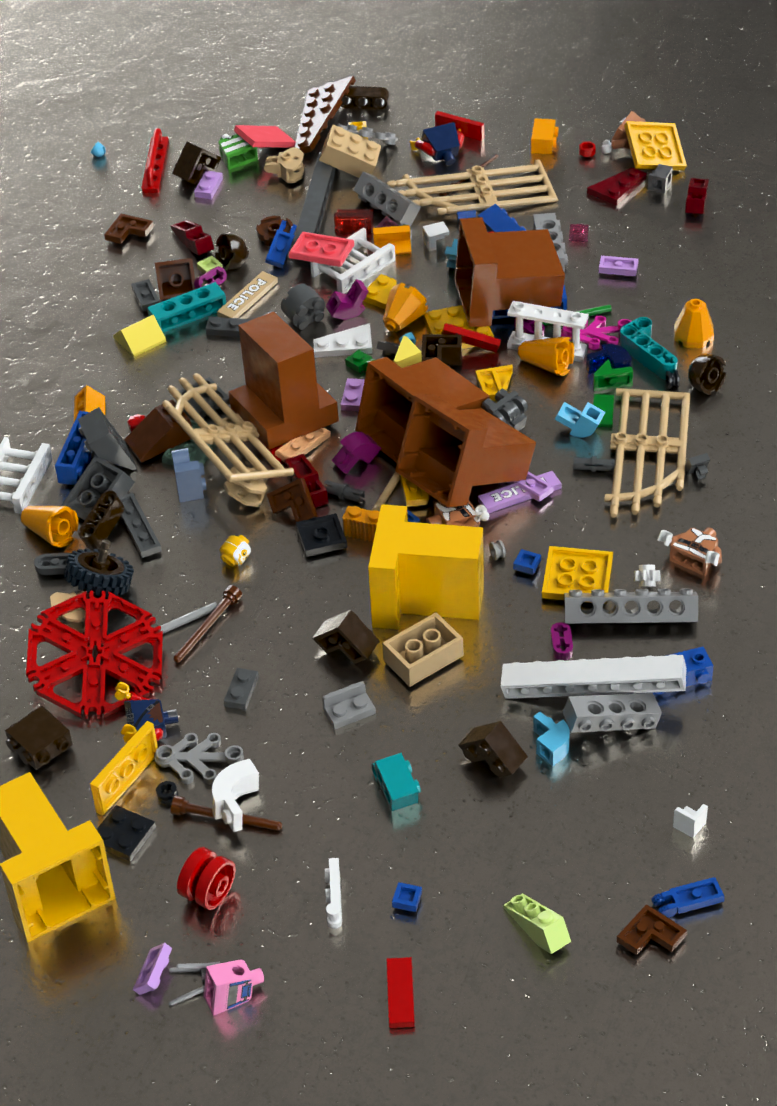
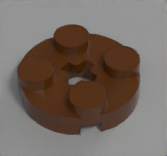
M281 216L266 217L261 220L260 225H257V236L260 240L264 241L266 246H271L277 229L279 230L281 222L284 220L281 219ZM286 218L284 220L286 221L284 232L290 233L293 224L291 220Z

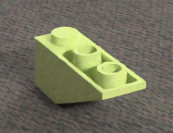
M523 893L514 896L511 901L503 905L508 914L537 946L550 954L571 942L563 916Z

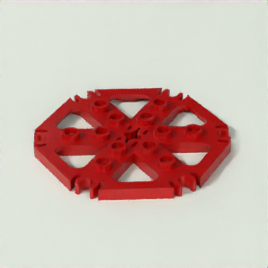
M87 591L48 608L42 611L41 615L37 616V621L42 624L37 626L32 623L31 629H29L26 667L28 682L38 681L37 684L33 685V690L38 696L80 718L82 710H84L85 719H88V714L91 711H95L97 719H100L101 710H104V718L125 709L124 701H126V698L115 703L106 702V673L133 687L134 693L145 698L150 697V693L154 692V687L149 685V683L154 682L159 685L160 679L162 680L163 630L161 631V626L151 627V625L156 623V618L152 617L151 613L109 591L108 599H106L105 591H102L100 598H95L93 591H90L89 599H87ZM77 608L84 609L86 612L85 635L57 621L58 617ZM118 609L136 619V622L107 635L108 612L110 610ZM41 642H48L68 653L42 666H38L36 663L37 646ZM145 643L151 644L153 646V665L151 668H147L122 654ZM95 645L98 651L96 662H94V657L92 655ZM83 673L82 699L80 702L72 703L54 693L53 688L56 685Z

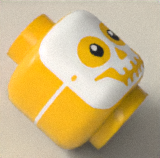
M230 535L219 549L221 560L231 567L243 564L251 553V548L248 545L249 540L243 535Z

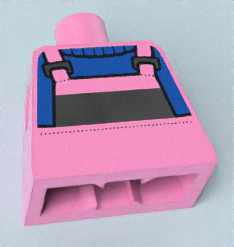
M244 960L207 966L204 998L212 1015H217L248 1002L251 999L252 987L264 983L263 972L260 968L250 971Z

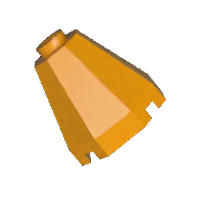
M399 283L391 289L383 316V322L389 331L397 332L427 311L428 305L425 306L427 300L415 287L410 286L408 289L405 287L406 284Z
M691 299L686 302L674 324V340L677 343L679 341L683 342L682 346L686 348H703L708 341L710 343L714 341L713 323L706 303L700 299Z

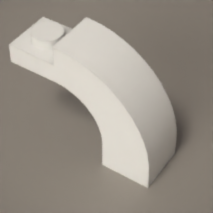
M250 759L236 762L223 769L217 775L212 785L213 816L215 820L223 818L224 823L229 824L233 832L242 830V810L235 800L244 794L259 790V772Z

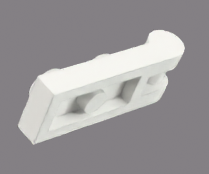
M329 858V868H325V883H330V888H325L326 903H329L326 906L327 924L330 928L337 929L342 925L339 858Z

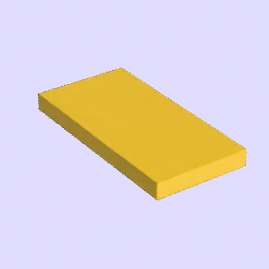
M146 721L90 783L96 813L99 815H105L154 760V754L158 746L153 723Z

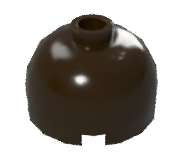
M221 234L218 237L216 246H219L218 252H215V258L222 264L225 271H234L241 268L249 255V250L243 239L233 234Z
M703 354L692 361L688 369V380L695 390L708 395L714 389L716 392L720 390L726 378V372H724L723 365L726 366L723 358L713 354Z

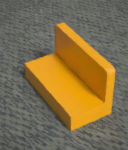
M410 225L373 228L374 245L382 248L391 243L395 246V255L411 254Z
M86 385L74 397V422L79 411L91 412L99 407L105 415V396Z

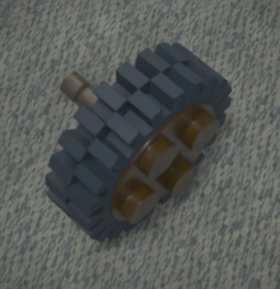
M102 540L100 552H98V549H93V552L90 549H85L84 551L77 549V552L72 551L67 559L64 577L67 578L66 581L68 583L71 582L73 587L78 586V589L81 591H87V593L93 591L96 592L95 595L100 596L102 591H105L106 597H109L108 591L115 595H124V593L128 592L134 569H132L133 566L129 565L127 560L123 561L121 556L116 558L114 553L108 555L111 542Z

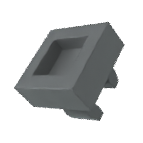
M705 453L689 458L685 465L687 475L695 473L697 480L706 478L705 474L708 473L707 466L710 462L708 454Z

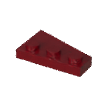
M631 167L587 187V194L617 206L647 179V173Z

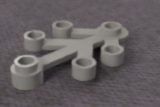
M337 124L338 127H342L349 132L359 134L362 137H375L386 144L395 145L396 141H398L394 133H374L373 129L368 127L357 130L355 125Z
M188 733L184 739L174 746L162 745L158 747L154 754L156 764L162 767H171L180 776V781L183 784L192 783L194 775L191 769H186L179 762H188L203 776L204 783L211 785L217 777L216 771L209 769L203 762H227L229 765L244 760L243 749L237 745L229 746L225 752H205L209 748H218L221 745V737L218 733L209 734L207 739L198 744L197 734ZM186 747L192 748V749H191L190 751H188V752H181V751H183Z

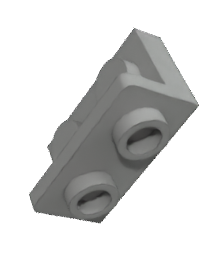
M363 681L351 684L335 692H330L322 697L323 711L334 730L376 714V708L366 693Z

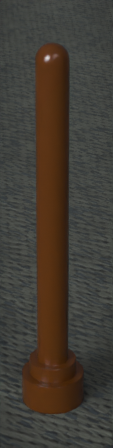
M229 585L223 592V600L175 654L173 660L176 663H180L229 605L236 604L242 598V592L236 586Z
M176 795L172 800L171 814L181 816L188 812L214 818L211 807L189 803V800H185V797ZM242 814V824L276 831L282 829L280 821Z

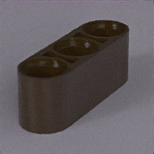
M349 86L350 91L348 95H344L341 99L343 102L341 107L382 110L387 106L389 91L383 87Z
M106 491L100 496L78 531V535L91 551L101 548L102 540L107 539L124 512V505L114 491Z

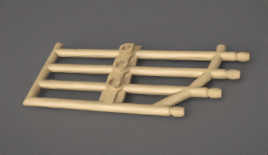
M535 160L534 165L484 170V167L473 166L471 169H466V172L419 178H410L409 175L405 174L401 180L387 182V185L392 188L407 186L408 190H400L398 192L406 197L417 196L420 198V200H412L418 206L433 205L440 207L437 209V215L455 214L469 210L481 211L488 209L494 204H497L500 208L558 201L540 160ZM536 171H538L539 175L514 177L497 180L488 179V177ZM470 179V183H461L426 188H417L416 186L421 184ZM534 182H543L544 184L540 186L513 188L493 191L492 188ZM472 189L475 192L434 198L428 195ZM542 192L548 193V196L522 198L505 201L497 200L498 197L516 196ZM472 200H478V201H479V204H470V205H461V206H458V205H455V204H451V203H454V202H463V201H472Z
M195 373L193 378L199 387L194 388L185 378L179 379L180 385L187 391L183 395L174 386L170 385L168 387L169 393L175 398L177 403L174 407L169 401L164 400L162 403L163 407L229 483L294 475V469L284 468L257 438L260 436L257 428L251 422L242 421L215 392L217 390L216 383L208 384L200 374ZM206 393L233 423H225L200 394ZM193 398L216 425H208L188 400ZM183 409L200 428L193 429L181 415ZM242 441H250L274 470H267ZM224 442L233 443L257 471L250 472ZM207 444H215L240 473L233 474Z
M616 388V396H622L618 433H612L610 449L616 450L612 494H605V502H611L610 516L612 518L617 517L619 502L632 500L631 511L632 514L637 515L642 498L654 494L653 504L654 507L658 508L662 502L663 489L675 480L676 489L678 491L683 489L690 393ZM630 397L642 398L639 432L637 435L626 434ZM650 398L662 399L658 436L646 435ZM670 400H682L679 438L667 437ZM624 451H636L633 492L620 493ZM645 452H656L655 485L642 489ZM665 454H678L677 469L663 479Z

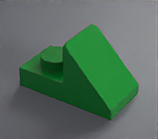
M607 360L593 376L594 391L633 387L632 366L612 369L610 361Z
M594 394L593 405L605 412L598 427L612 428L614 395Z

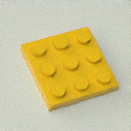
M626 121L624 127L635 169H656L659 164L673 167V170H685L687 165L675 123Z
M462 305L432 310L423 314V319L430 334L441 335L444 324L448 323L494 337L490 326L469 327ZM462 343V349L476 347Z
M549 546L542 598L564 600V593H569V590H582V593H591V590L601 589L604 590V593H608L613 552Z

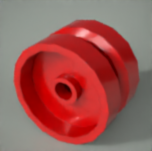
M199 847L187 858L180 871L177 881L178 894L190 901H196L198 905L207 910L215 909L223 902L232 887L236 872L235 863L223 856H217L215 852L205 847Z

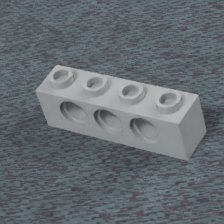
M362 172L353 189L354 192L359 194V199L365 202L369 201L371 207L376 210L381 209V214L388 218H394L393 222L400 226H403V224L411 226L421 208L374 175Z
M555 213L533 214V230H549L563 271H565V265H568V257L565 254L563 233L560 231V220L556 219Z
M653 693L569 696L563 714L571 733L653 729L656 728L662 711Z

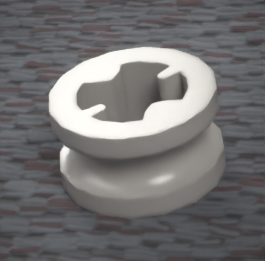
M497 540L496 543H489V550L495 561L499 557L506 558L505 546L501 540Z

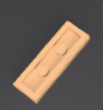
M321 428L302 437L292 439L276 450L275 456L285 462V459L301 454L306 455L330 438L331 431Z

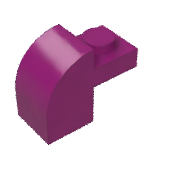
M355 279L347 294L334 291L326 304V308L334 318L347 320L357 317L366 309L362 302L369 291L361 280Z
M353 432L340 441L343 447L334 456L332 461L342 472L348 474L359 459L369 464L382 448L365 433Z

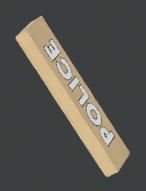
M262 271L217 311V316L239 318L278 283V278Z

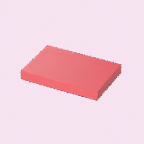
M235 125V133L252 147H295L296 141L277 126Z
M302 232L289 251V258L341 267L354 247V240Z

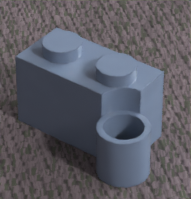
M188 448L172 450L179 502L204 499L203 490H207L205 477L201 478V475H205L203 462L199 463L198 460L190 462Z

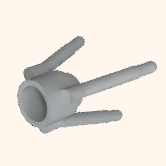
M220 961L177 964L176 967L169 968V972H201L202 982H205L206 967L220 964ZM204 986L170 1001L168 1003L169 1006H173L177 1003L183 1002L191 997H194L204 992Z

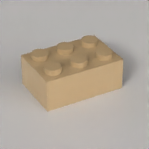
M332 125L325 139L319 161L360 178L362 172L372 175L377 164L381 145L367 140L358 134L349 132L342 127Z
M437 612L382 643L383 661L409 687L464 656L463 637Z

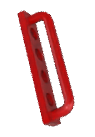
M159 128L154 130L153 137H151L141 187L142 193L160 192L169 138L162 137V131Z

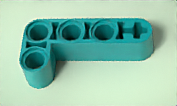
M639 317L621 327L619 345L622 350L663 380H666V371L672 373L673 370H677V357L651 338L652 320L650 318Z

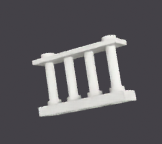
M363 227L346 238L354 240V247L349 255L359 260V263L353 265L345 260L341 267L347 271L340 274L330 268L332 265L310 262L311 276L316 277L324 272L337 280V292L345 294L349 291L355 279L363 282L394 262L395 246L388 243L384 247L379 248L367 241L366 229ZM363 246L373 252V254L367 257L357 250Z
M512 301L507 316L516 317L515 331H512L507 342V349L518 351V347L524 341L550 338L542 336V322L553 324V338L561 337V326L572 327V341L569 342L574 344V361L583 362L588 344L580 343V329H584L589 314ZM523 319L534 320V334L523 333Z
M4 437L0 444V472L1 470L25 474L20 480L0 476V485L17 487V490L13 493L0 492V500L10 501L14 506L15 513L21 514L24 508L27 507L52 461L50 444L42 443L38 451L30 452L10 448L8 437ZM9 456L32 460L28 466L7 463L6 461Z

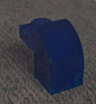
M615 344L601 345V351L586 355V370L589 374L595 373L607 360L610 361L612 369L632 366V357L627 350Z

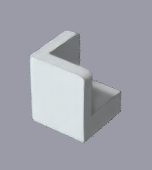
M443 221L423 226V242L429 252L436 250V240L443 239L446 235H449V230Z
M703 804L698 811L688 806L684 809L677 807L674 810L673 827L694 838L706 824L708 806Z

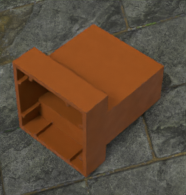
M483 217L460 219L454 281L469 327L492 326L493 310H508L512 301L545 307L561 306L565 273L548 229L488 233Z
M275 312L238 325L246 385L228 391L230 407L235 414L238 413L244 421L251 422L257 428V432L260 434L257 438L269 450L292 439L302 437L339 422L337 401L317 383L314 349Z
M383 357L368 362L355 431L363 432L370 436L382 448L381 451L397 463L414 395L434 394L458 410L482 408L483 402L490 398V396L436 357L403 368L389 358Z
M434 394L414 395L395 472L447 507L465 506L468 504L472 486L526 480L536 442L482 408L458 410Z

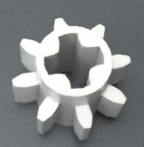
M639 565V571H634V582H639V587H656V581H660V570H655V565Z

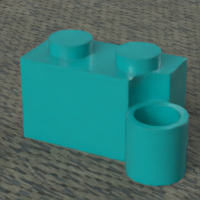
M402 753L371 763L373 775L376 781H379L391 811L418 803L421 788L418 780H413L411 764L409 760L404 759Z

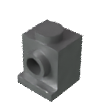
M659 164L656 170L649 173L648 190L665 194L672 182L673 167Z

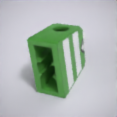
M225 134L218 142L220 156L228 170L258 160L257 147H252L238 134L233 136Z

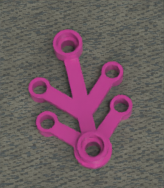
M596 316L589 326L587 320L584 329H580V341L588 343V348L592 350L599 349L600 340L605 341L607 347L616 348L619 339L615 336L606 335V333L619 332L620 334L621 327L630 323L631 320L621 319L618 321L617 326L605 327L606 317ZM563 326L561 337H570L569 341H572V327Z

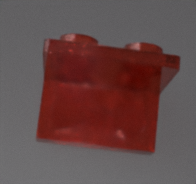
M337 210V212H334L335 235H352L363 227L366 229V235H372L373 210Z

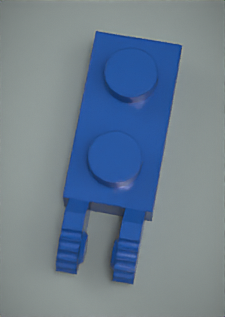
M282 220L279 230L277 229L265 260V263L282 269L297 225L293 224L290 233L284 232L286 228V221Z
M713 877L671 888L669 891L658 893L651 900L654 906L662 905L663 907L657 911L669 918L673 917L676 913L680 914L722 903L725 896L716 878Z

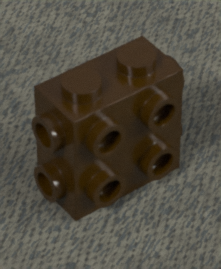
M43 706L30 712L5 730L8 748L12 752L16 751L26 765L30 764L35 770L46 765L50 760L73 745L70 730Z

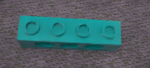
M214 282L147 307L148 316L154 314L164 333L217 313L226 304V295L218 284Z

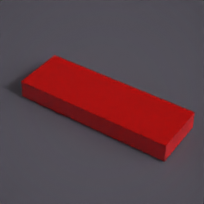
M440 111L435 113V127L454 122L456 130L461 129L465 137L479 141L484 139V123Z
M448 323L444 324L441 335H462V343L497 352L501 342L498 338Z
M412 957L387 958L389 1028L415 1027Z

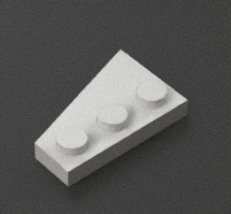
M370 323L313 339L315 358L352 355L357 350L366 354H372Z

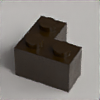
M187 141L172 174L198 185L204 170L215 172L222 157Z
M423 334L422 361L436 357L446 365H462V335Z
M352 610L325 620L312 638L326 654L341 649L354 664L368 659L380 641Z
M501 721L474 727L458 745L462 749L464 756L471 763L486 760L491 771L498 777L512 775L528 757Z

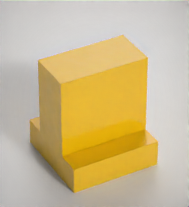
M381 504L368 566L372 628L398 630L401 614L430 616L437 612L441 617L479 620L484 591L483 527L408 522L407 506Z
M30 772L0 786V849L6 861L0 863V868L15 923L27 943L116 899L104 842L90 820L67 831Z

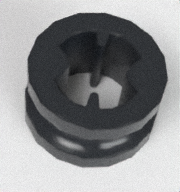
M673 370L672 373L666 371L665 377L668 389L672 388V386L679 387L678 371Z
M164 781L156 787L157 797L161 803L170 804L174 796H178L176 784L171 781Z

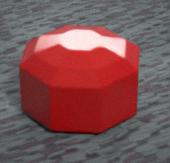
M586 141L579 145V155L592 157L596 154L594 143Z
M136 414L129 418L127 422L131 432L144 420L145 415Z

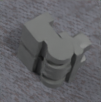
M502 388L495 394L494 399L498 401L497 403L490 398L483 402L482 409L514 429L520 431L525 427L527 416L524 413L528 410V405L522 397L518 396L515 390L509 393Z

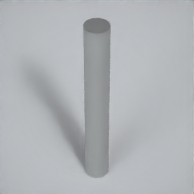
M216 602L165 623L161 625V631L163 630V634L208 615L218 605Z

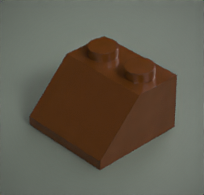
M192 258L155 263L160 300L171 299L195 290Z

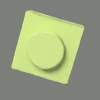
M213 256L197 262V269L203 274L215 267L223 268L222 264Z

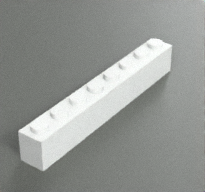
M675 654L611 659L513 662L503 664L501 689L505 699L685 691L687 668L683 655Z

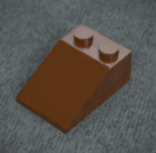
M173 399L169 401L174 407L176 406V402ZM161 404L155 407L124 441L142 463L191 438ZM182 411L181 415L192 427L190 418Z

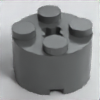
M298 284L287 292L288 297L286 300L283 298L281 301V310L300 330L305 329L308 324L314 321H321L324 317L325 301L310 285Z

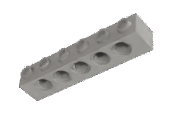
M665 588L658 589L657 592H649L648 589H636L635 592L615 589L613 593H604V590L601 589L591 590V593H582V590H569V593H564L565 624L698 622V594L690 588H682L680 592H671V589ZM655 600L659 602L656 609L651 610L647 608L650 601ZM678 600L681 602V605L678 609H671L669 607L670 603ZM589 601L593 606L590 610L581 609V604ZM607 601H612L615 603V606L611 610H605L603 604ZM628 601H635L637 603L633 610L625 608V604Z

